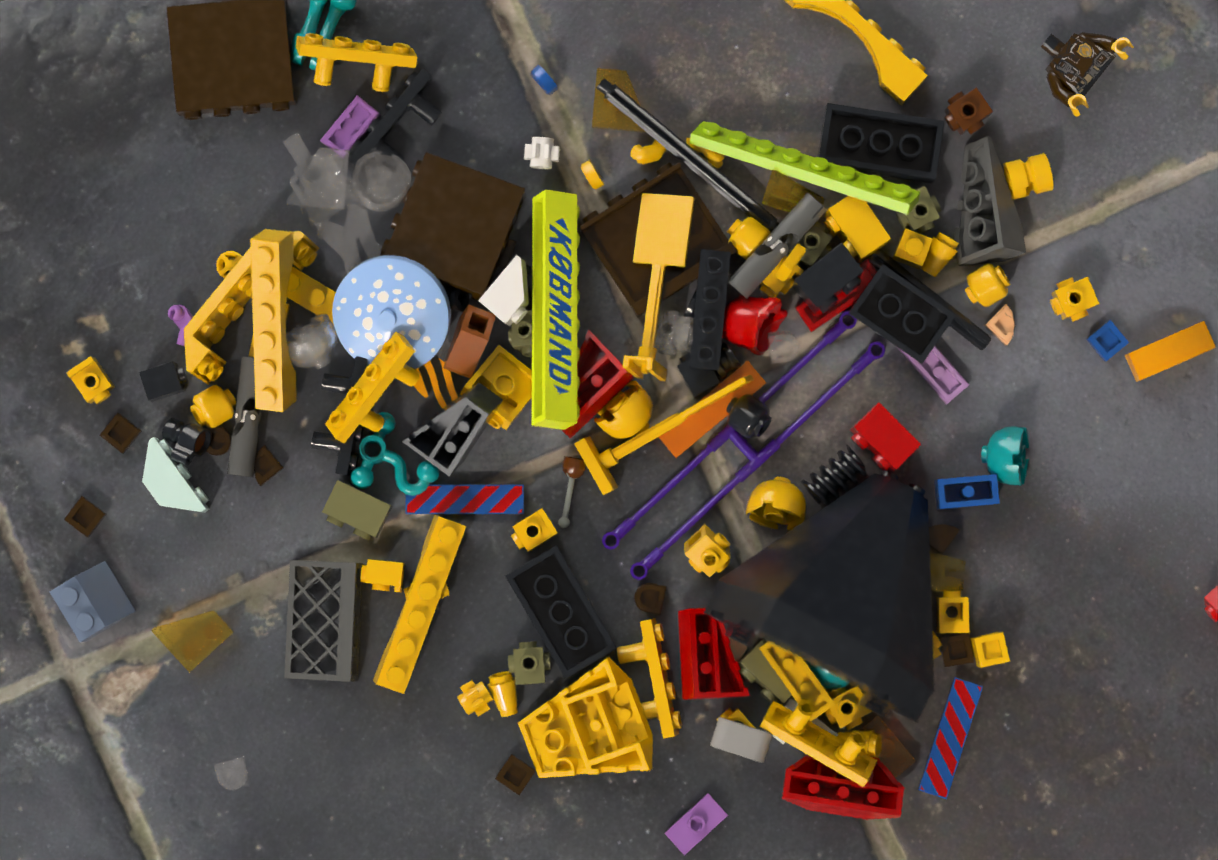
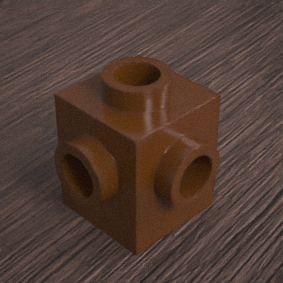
M976 87L966 95L961 91L947 101L950 105L944 111L947 115L944 119L953 132L957 130L962 135L968 131L972 135L985 126L983 120L989 117L993 110ZM963 110L968 111L970 116H966Z

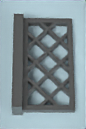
M290 560L284 678L342 682L358 681L363 584L360 582L363 563ZM298 566L308 567L315 575L305 586L297 579ZM315 567H325V568H323L320 572H318ZM330 568H341V581L332 588L323 578V575ZM320 580L329 592L317 602L308 592V589ZM339 588H340V596H339V594L336 592ZM303 594L314 605L304 616L296 609V601ZM333 595L339 602V611L331 618L321 605ZM318 609L327 619V622L316 632L306 619ZM295 615H296L297 618L299 619L296 623H295ZM338 617H339V625L335 622V620H336ZM303 623L312 636L301 646L294 636L295 630ZM330 625L338 632V640L331 647L320 636ZM315 639L326 649V652L316 661L305 650ZM302 653L311 666L303 673L293 672V660ZM329 654L337 662L336 674H326L318 665ZM315 668L319 674L310 672Z

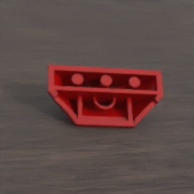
M806 755L795 764L786 768L782 799L810 811L866 820L900 818L904 786L896 780L888 768L876 757H872L877 762L869 780L862 787L818 760Z

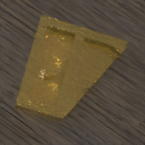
M597 68L592 128L647 133L629 116L604 98L605 95L596 88L605 78L611 84H616L640 105L627 71Z
M772 170L761 204L790 212L807 192L822 206L825 198L780 172Z
M215 610L157 626L151 630L188 672L193 671L234 633Z

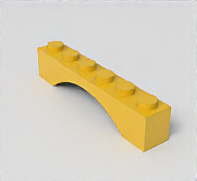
M784 0L792 8L809 9L824 13L850 28L864 43L872 56L878 74L879 86L901 106L928 76L924 73L926 68L917 59L912 58L910 60L902 53L904 48L893 38L888 40L880 33L882 28L870 18L865 20L859 14V7L851 0Z
M264 229L251 239L255 409L284 412L297 401L296 372L288 352L285 325L287 290L294 261L293 232Z
M434 514L408 596L376 670L373 681L377 685L402 694L405 693L465 532V525Z

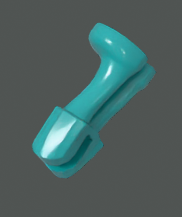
M310 0L309 12L300 33L294 34L291 49L292 63L300 66L303 65L306 56H299L297 52V36L305 37L307 33L316 34L323 8L328 0ZM330 0L329 12L319 35L323 36V39H332L341 16L345 11L353 9L357 0ZM311 57L309 69L316 70V57Z

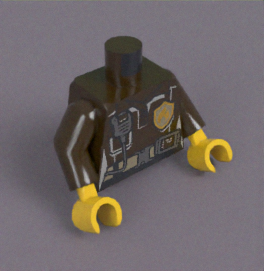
M1085 32L1080 34L1074 33L1064 44L1053 34H1050L1041 48L1054 58L1046 68L1048 72L1047 81L1053 97L1065 106L1070 107L1074 116H1080V112L1076 107L1084 105L1086 108H1089L1084 96L1116 56L1113 53L1116 52L1121 59L1126 60L1129 56L1122 49L1127 46L1134 48L1133 44L1124 37L1116 39L1103 34Z

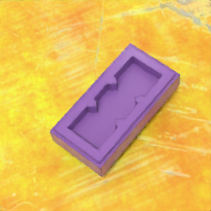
M357 95L320 141L344 160L353 145L358 140H361L370 124L381 114Z
M707 793L664 834L683 855H686L722 822L728 814Z

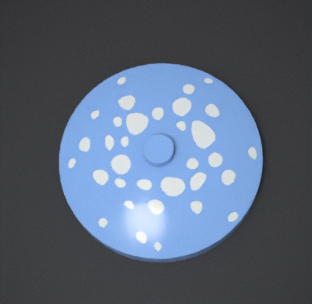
M378 256L360 263L342 280L333 301V324L341 344L354 359L356 357L366 358L367 366L372 363L382 350L384 344L396 331L403 335L415 349L414 354L406 364L415 369L419 368L437 354L444 344L450 329V303L440 281L422 264L401 256Z

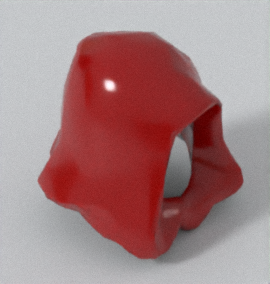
M743 295L737 297L725 306L722 338L739 347L748 349L757 356L763 355L772 342L779 326L787 317V310L781 309L782 300L777 297L746 298Z

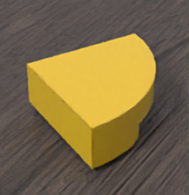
M797 243L775 274V277L782 282L786 281L806 253V248Z

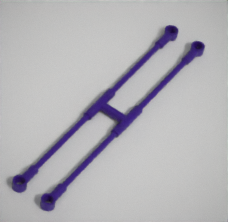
M849 311L842 313L839 321L823 335V339L758 400L765 403L827 344H832L846 330L852 329L856 325L857 319L850 315ZM845 315L853 318L852 325L846 326L843 323L842 319ZM872 342L862 357L851 365V369L783 433L775 440L772 439L759 452L740 433L727 424L707 443V447L632 517H627L612 532L606 533L602 538L604 547L610 550L617 548L620 540L636 526L635 523L712 451L716 452L722 444L730 439L749 461L735 473V477L659 548L656 547L641 562L632 565L630 569L632 577L637 580L645 578L648 570L664 556L663 553L737 484L743 483L781 447L780 444L856 374L859 375L874 360L883 357L885 354L884 345L881 342ZM877 345L881 348L879 356H874L871 353L872 346ZM608 535L616 537L617 542L614 546L606 545L605 539ZM637 565H641L645 569V573L641 577H637L633 573V569Z

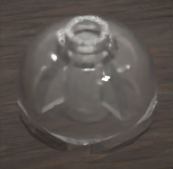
M380 151L368 153L360 158L355 165L352 173V191L358 202L369 210L375 212L392 210L405 200L410 189L411 172L407 164L394 154L390 157L382 155Z
M327 314L314 316L309 319L310 324L303 327L299 324L286 333L289 357L294 366L300 368L314 366L316 369H320L331 361L329 356L337 347L338 336Z

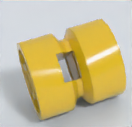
M1045 153L1030 156L1026 162L1018 159L1003 164L1004 175L1013 200L1029 196L1030 191L1040 194L1054 189L1052 171Z

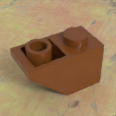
M470 304L459 317L443 367L444 369L467 378L473 376L489 340L496 315Z

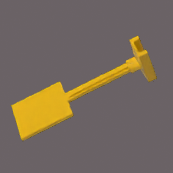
M642 193L633 262L652 264L642 346L639 347L638 356L624 355L623 368L637 379H643L644 374L650 372L658 380L666 381L667 369L655 360L657 351L655 340L666 266L686 267L695 200L692 196Z
M752 375L742 377L687 410L673 414L614 449L608 448L599 453L590 436L574 443L600 491L605 495L618 488L609 468L618 464L619 459L679 426L689 416L754 379Z

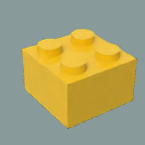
M847 196L829 208L824 215L826 221L823 223L830 230L831 236L837 235L844 247L857 263H860L885 246L891 239L864 200Z

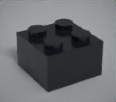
M841 243L797 277L792 287L814 314L819 310L824 314L839 300L837 296L844 292L848 295L862 282L860 278L864 270Z

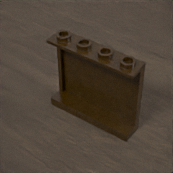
M232 0L167 7L176 112L180 116H184L185 120L201 119L202 114L214 113V117L231 116V111L243 110V114H257L261 112L260 108L272 107V111L290 110V105H297L293 88L286 13L288 12L287 0Z
M426 152L423 160H417L412 176L416 178L412 187L407 186L401 202L405 203L401 213L396 212L391 224V229L394 232L390 240L385 239L380 255L401 256L414 260L430 270L440 282L472 293V299L478 301L491 285L525 199V188Z
M671 162L656 171L657 177L649 182L646 178L631 187L634 192L625 198L621 194L607 203L608 209L600 214L597 210L593 211L582 219L584 224L580 226L583 235L637 317L646 313L652 264L633 262L642 193L692 196L695 198L686 267H665L661 302L698 279L701 249L731 252L730 258L737 252L732 242L728 243V239L681 169L680 163L674 166Z

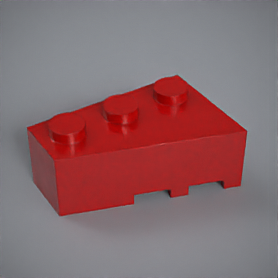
M590 330L587 331L584 337L585 340L579 349L580 357L577 362V375L580 378V385L577 391V404L580 407L577 424L562 430L570 439L634 379L633 375L623 368L622 363Z
M689 608L678 611L682 699L739 698L750 696L748 688L744 686L738 661H735L729 646V637L725 635L726 629L724 624L704 614L706 608Z

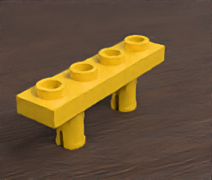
M307 33L305 37L297 36L296 49L299 56L317 58L314 83L318 85H331L334 61L336 60L375 64L372 89L380 92L389 91L392 67L416 68L417 55L413 48L404 43H393V46L381 45V42L376 40H364V43L352 42V39L342 36L335 37V40L323 39L322 35Z
M395 331L392 337L384 344L376 358L366 367L363 375L348 391L346 397L326 421L325 425L336 440L345 443L359 424L373 432L380 431L384 425V418L371 411V408L394 378L410 387L418 382L420 377L418 370L406 364L414 354L415 349L400 333Z
M656 618L640 621L643 636L642 642L617 647L618 660L620 664L641 660L648 662L655 697L653 701L642 702V708L647 720L657 718L660 721L663 739L675 737L679 734L678 729L682 728V721L679 711H674L672 700L676 699V691L673 682L668 681L667 670H670V661L668 654L662 651L661 641H664L663 627L661 623L657 624Z
M773 700L759 727L864 787L877 760L861 751L867 742V737L863 732L854 730L848 739L843 741L809 721L815 711V707L811 702L801 700L795 710L791 711Z

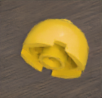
M636 380L628 383L629 389L625 392L620 391L598 412L601 416L600 418H594V421L611 437L617 439L630 438L633 435H639L650 427L648 421L653 411L652 400L646 390Z
M774 477L773 480H767L758 484L751 492L746 514L750 513L749 519L761 526L778 529V523L788 525L787 530H792L805 521L806 501L800 489L792 484L789 479Z

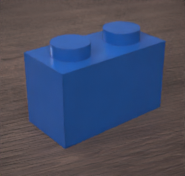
M997 474L934 480L937 510L1000 504Z

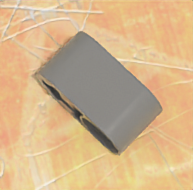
M719 717L710 746L764 763L773 734Z

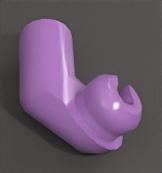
M173 305L168 310V317L180 329L177 344L185 346L184 328L193 318V315L187 307Z

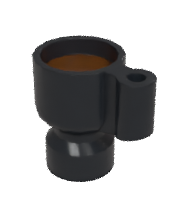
M171 418L166 422L162 432L165 440L176 443L171 452V459L186 466L192 462L194 456L200 457L208 450L212 438L210 430L194 423L185 425L184 422L175 418Z

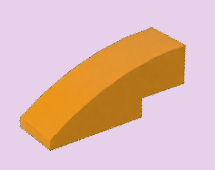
M1202 321L1125 355V358L1136 382L1212 350L1216 346L1205 321Z

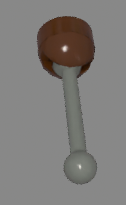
M564 456L563 472L569 477L563 514L558 520V524L562 528H567L570 524L568 514L575 479L580 478L586 469L583 459Z

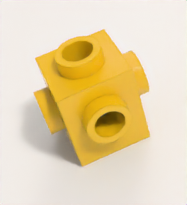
M1071 277L1057 283L1058 289L1051 293L1053 298L1050 299L1051 307L1056 316L1061 315L1062 320L1071 317L1072 322L1088 316L1087 309L1099 304L1088 277L1076 282ZM1070 296L1075 298V304L1070 301Z
M706 524L684 543V553L689 558L690 565L699 573L703 571L709 578L715 572H722L729 565L731 559L730 543L727 538L719 532L715 534Z
M853 685L848 689L842 687L830 691L828 694L835 705L824 713L831 725L836 723L839 728L845 726L847 730H850L863 723L861 717L872 711L858 704L863 694L860 688ZM848 702L850 704L849 711L843 713L841 711V706L844 703Z

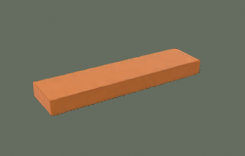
M749 361L745 362L697 403L742 377L752 375L753 381L689 416L682 424L658 437L675 458L680 456L729 415L726 409L733 398L737 397L739 399L745 394L753 395L766 384V381Z

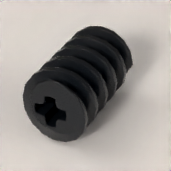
M848 445L846 446L849 454L842 450L837 452L840 461L832 457L828 459L830 469L824 465L819 466L821 476L814 472L810 474L812 484L806 480L801 481L805 489L818 504L823 503L826 506L831 504L828 497L830 495L838 499L840 497L838 488L848 492V480L855 484L859 483L856 476L857 473L865 477L868 476L865 465Z

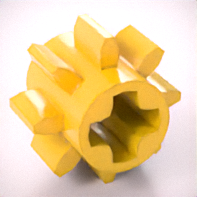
M470 680L460 687L463 693L458 695L457 699L467 715L475 712L479 717L490 710L488 703L494 699L483 681L475 685L474 681Z

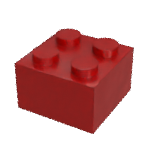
M880 402L875 404L850 429L854 434L851 440L862 450L868 448L874 454L871 458L872 461L881 470L889 469L891 472L896 470L921 445Z

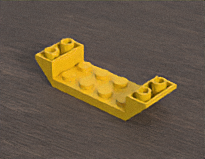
M294 231L293 265L302 271L304 267H308L314 262L317 257L316 252L320 248L301 231ZM251 247L184 328L186 370L207 385L220 377L224 370L223 366L226 364V361L211 350L210 347L223 338L226 327L231 321H235L241 316L244 305L250 298L252 299Z

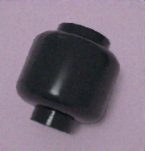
M745 394L739 399L737 397L733 398L726 409V412L729 413L728 425L746 438H752L755 435L760 437L767 430L772 420L769 416V407L750 394Z

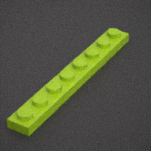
M703 121L691 133L690 144L906 215L919 202L920 191L911 189L905 184H895L883 180L877 175H867L855 171L854 168L849 166H840L830 163L821 157L803 154L797 149L784 148L765 139H756L747 136L744 132L720 127L714 122Z

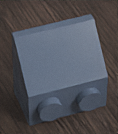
M106 561L74 576L50 591L80 643L90 640L136 612Z

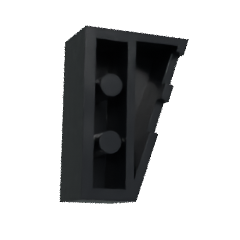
M479 382L417 426L402 442L450 477L465 461L503 399Z

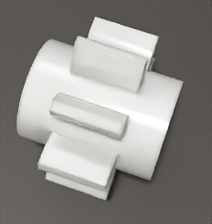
M532 137V144H525L524 160H530L531 168L552 169V162H559L560 147L554 146L553 138Z

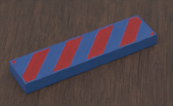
M429 485L419 495H406V514H524V485Z
M956 677L953 678L918 790L947 799L983 686Z

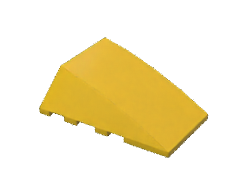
M610 657L603 660L598 666L588 671L569 687H566L558 695L518 722L539 778L652 770L653 734L632 679Z

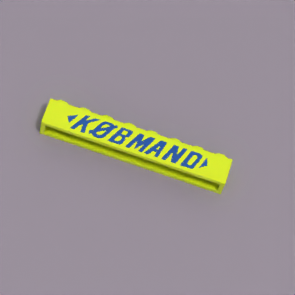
M546 189L532 198V426L564 430L577 424L580 414V407L577 404V391L580 385V378L577 375V362L580 357V350L577 346V333L580 328V321L577 318V305L580 300V292L577 289V277L580 271V264L577 261V248L580 243V236L577 233V220L580 215V208L577 205V194Z

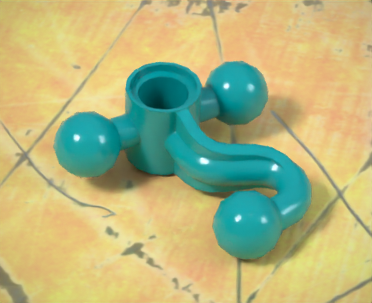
M389 412L378 413L384 418V425L380 431L374 432L373 435H369L361 441L359 449L363 461L361 466L352 471L351 483L358 489L368 488L374 480V475L371 471L373 466L386 461L395 467V481L401 492L411 496L423 493L430 483L438 479L440 469L425 460L417 467L418 482L410 484L407 481V468L404 459L397 453L387 450L383 441L385 435L394 430L396 425L395 418ZM370 444H377L382 450L378 456L369 457L365 453L366 447Z

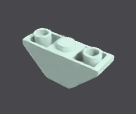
M156 437L151 438L148 442L142 482L159 506L204 513L208 511L209 508L206 505V502L209 501L208 497L199 486L196 489L188 480L192 476L187 468L181 463L177 465L171 459L172 448L165 439L160 441Z

